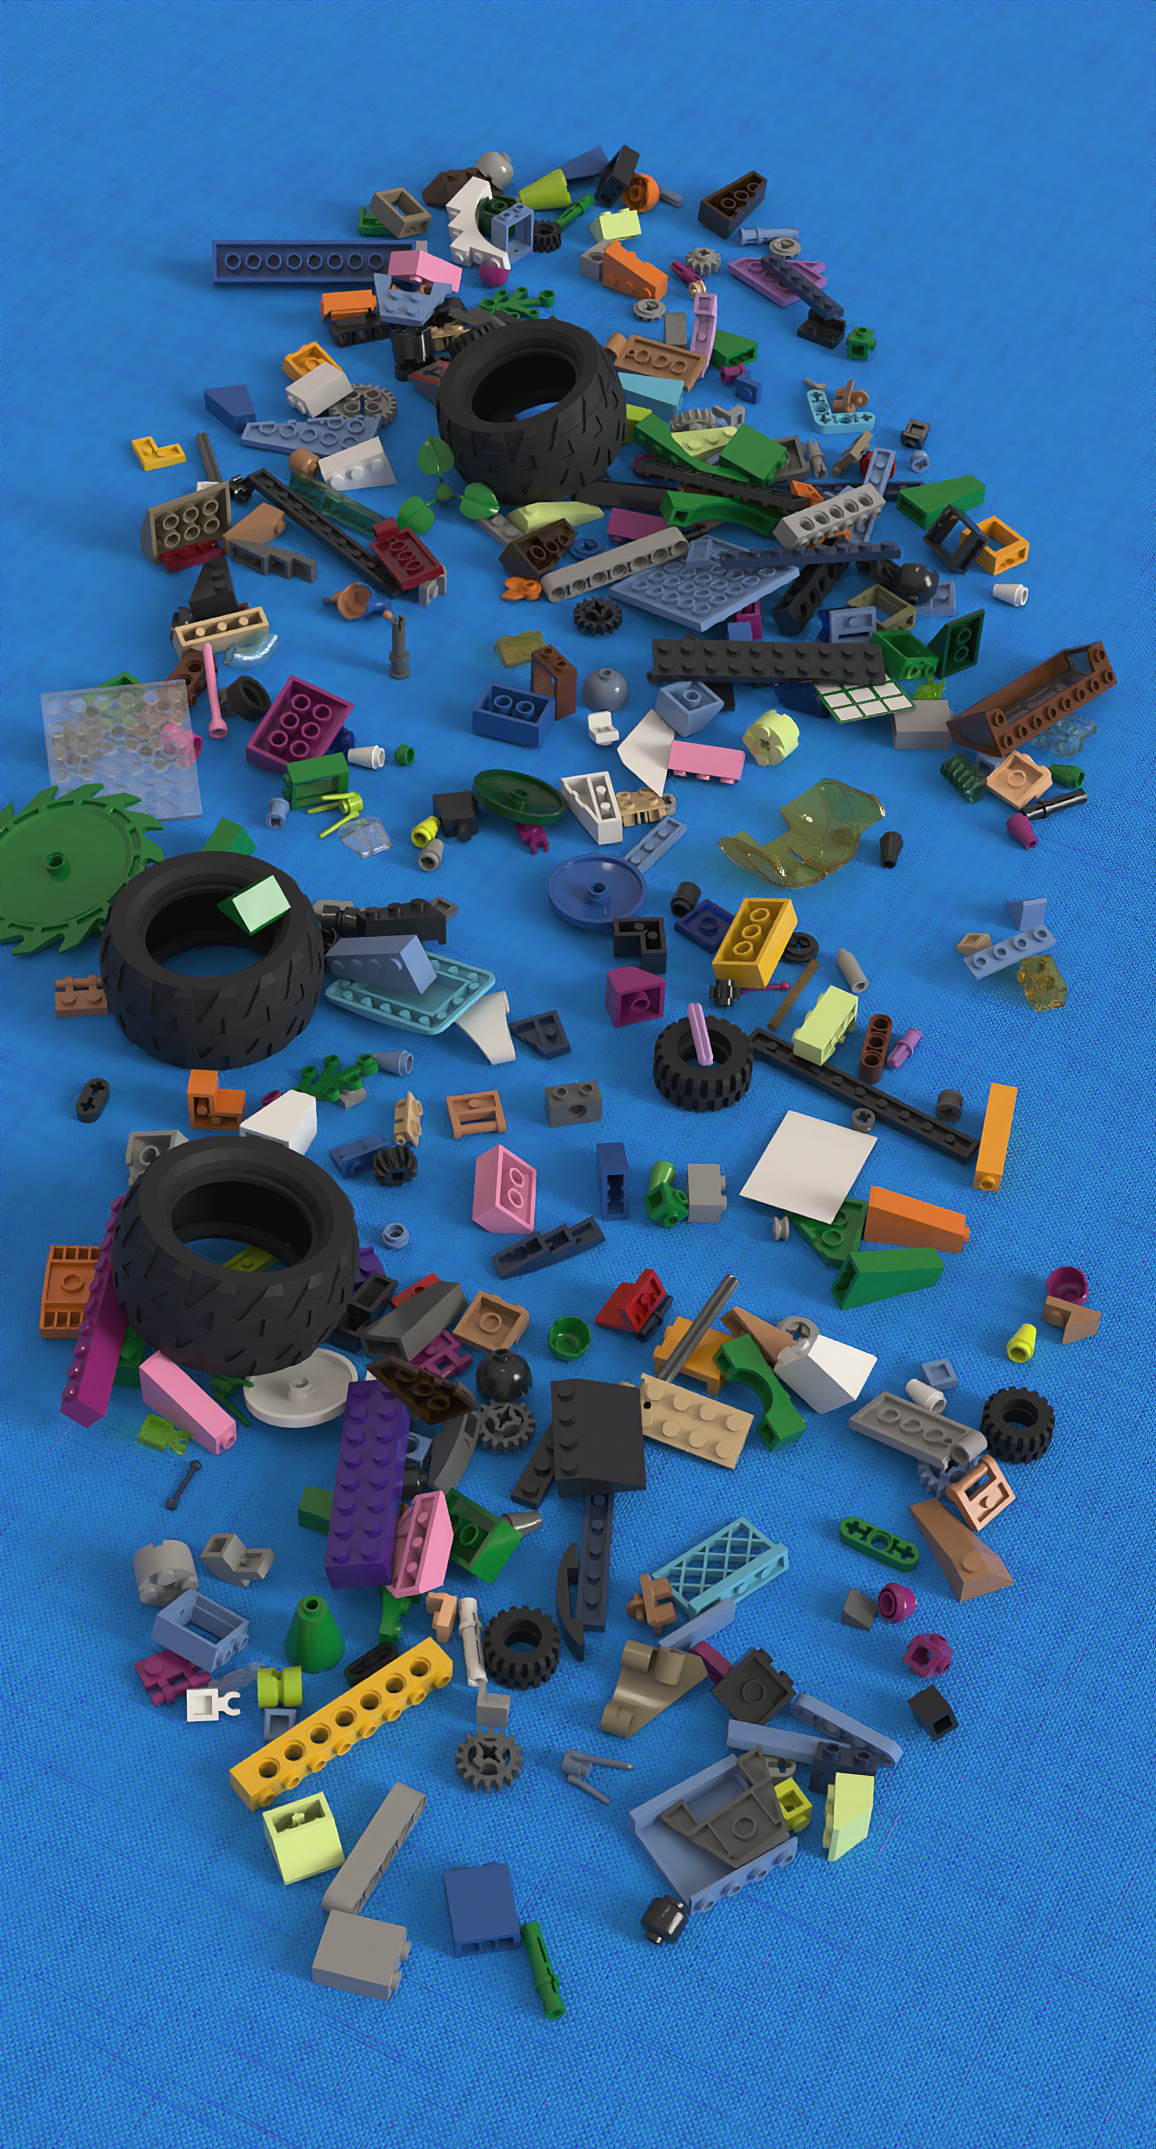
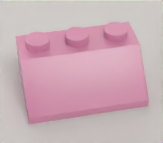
M672 740L668 769L673 770V775L687 777V773L697 774V779L710 781L712 776L719 777V782L734 784V780L740 781L746 754L740 750Z
M500 1144L477 1157L472 1220L491 1233H533L537 1170Z

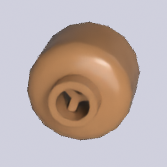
M300 448L290 454L288 459L289 470L305 481L310 480L320 472L318 463L320 459L309 450Z

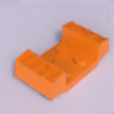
M50 1245L41 1300L39 1330L42 1339L79 1338L78 1329L83 1322L85 1314L83 1309L89 1299V1286L94 1280L96 1272L94 1267L100 1257V1246Z

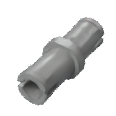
M812 440L805 444L809 456L808 461L813 469L814 477L819 479L818 474H820L821 479L828 475L824 464L825 456L820 451L818 441L814 440L813 445Z

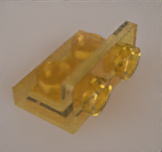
M526 630L517 636L511 637L506 635L501 637L497 641L494 651L495 654H500L506 669L530 663L531 652L545 647L546 644L540 630L533 632L532 630Z

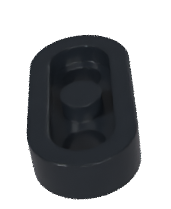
M382 1643L349 1664L344 1670L348 1686L351 1688L355 1687L400 1657L397 1646L394 1643Z

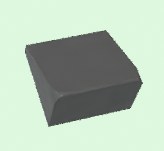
M850 1588L843 1608L841 1623L870 1632L878 1605L857 1590Z

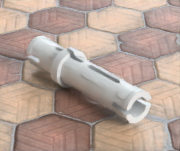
M463 1598L457 1603L460 1614L458 1629L464 1644L468 1685L479 1687L480 1680L487 1683L481 1643L483 1628L478 1618L477 1601L474 1598Z

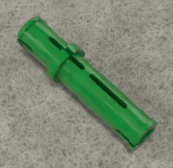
M586 193L580 200L574 201L571 207L553 222H556L557 225L559 224L563 230L578 216L585 214L586 209L594 204V197Z
M536 1921L525 1923L519 1930L534 1973L535 1991L537 1994H540L546 2018L550 2020L560 2018L566 2013L559 1992L561 1984L558 1976L554 1974L540 1924Z

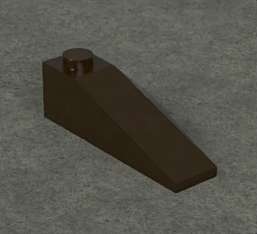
M562 518L511 541L498 560L512 576L538 578L551 572L578 533L565 518Z
M388 1356L366 1364V1370L428 1426L479 1410V1405L462 1389L440 1375L404 1360Z

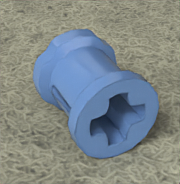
M278 797L272 798L269 801V813L265 816L267 827L280 830L286 826L285 815L289 812L290 805L285 799Z

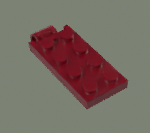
M393 517L371 526L376 541L369 543L370 550L403 591L413 589L421 583L434 580L438 576L445 574L443 566L410 527L399 531Z

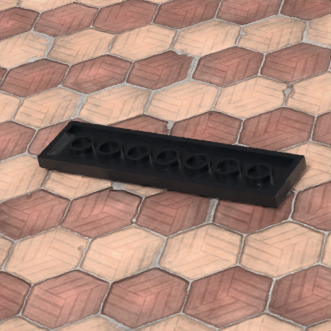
M656 458L641 459L635 462L634 469L641 470L642 475L654 477V474L660 475L661 480L669 482L679 480L681 485L688 487L699 485L701 486L700 490L707 492L718 490L721 491L720 495L726 497H733V495L741 496L740 500L760 501V505L765 507L780 506V510L793 513V511H801L803 508L810 507L811 498Z

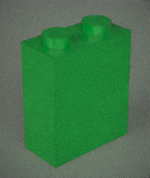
M742 423L719 454V466L734 468L749 478V483L765 487L766 485L770 486L775 479L777 470L783 469L787 462V448Z

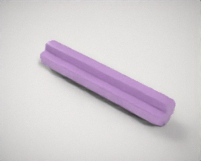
M690 1003L687 1013L698 1061L701 1066H710L713 1063V1054L702 1006L699 1003Z

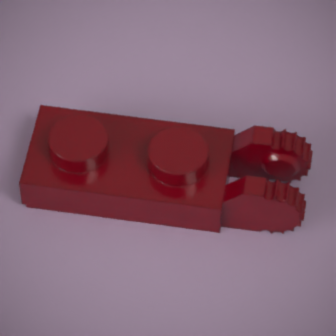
M210 539L159 555L160 563L171 574L208 562L213 558H223L225 551L219 547V543L216 540Z

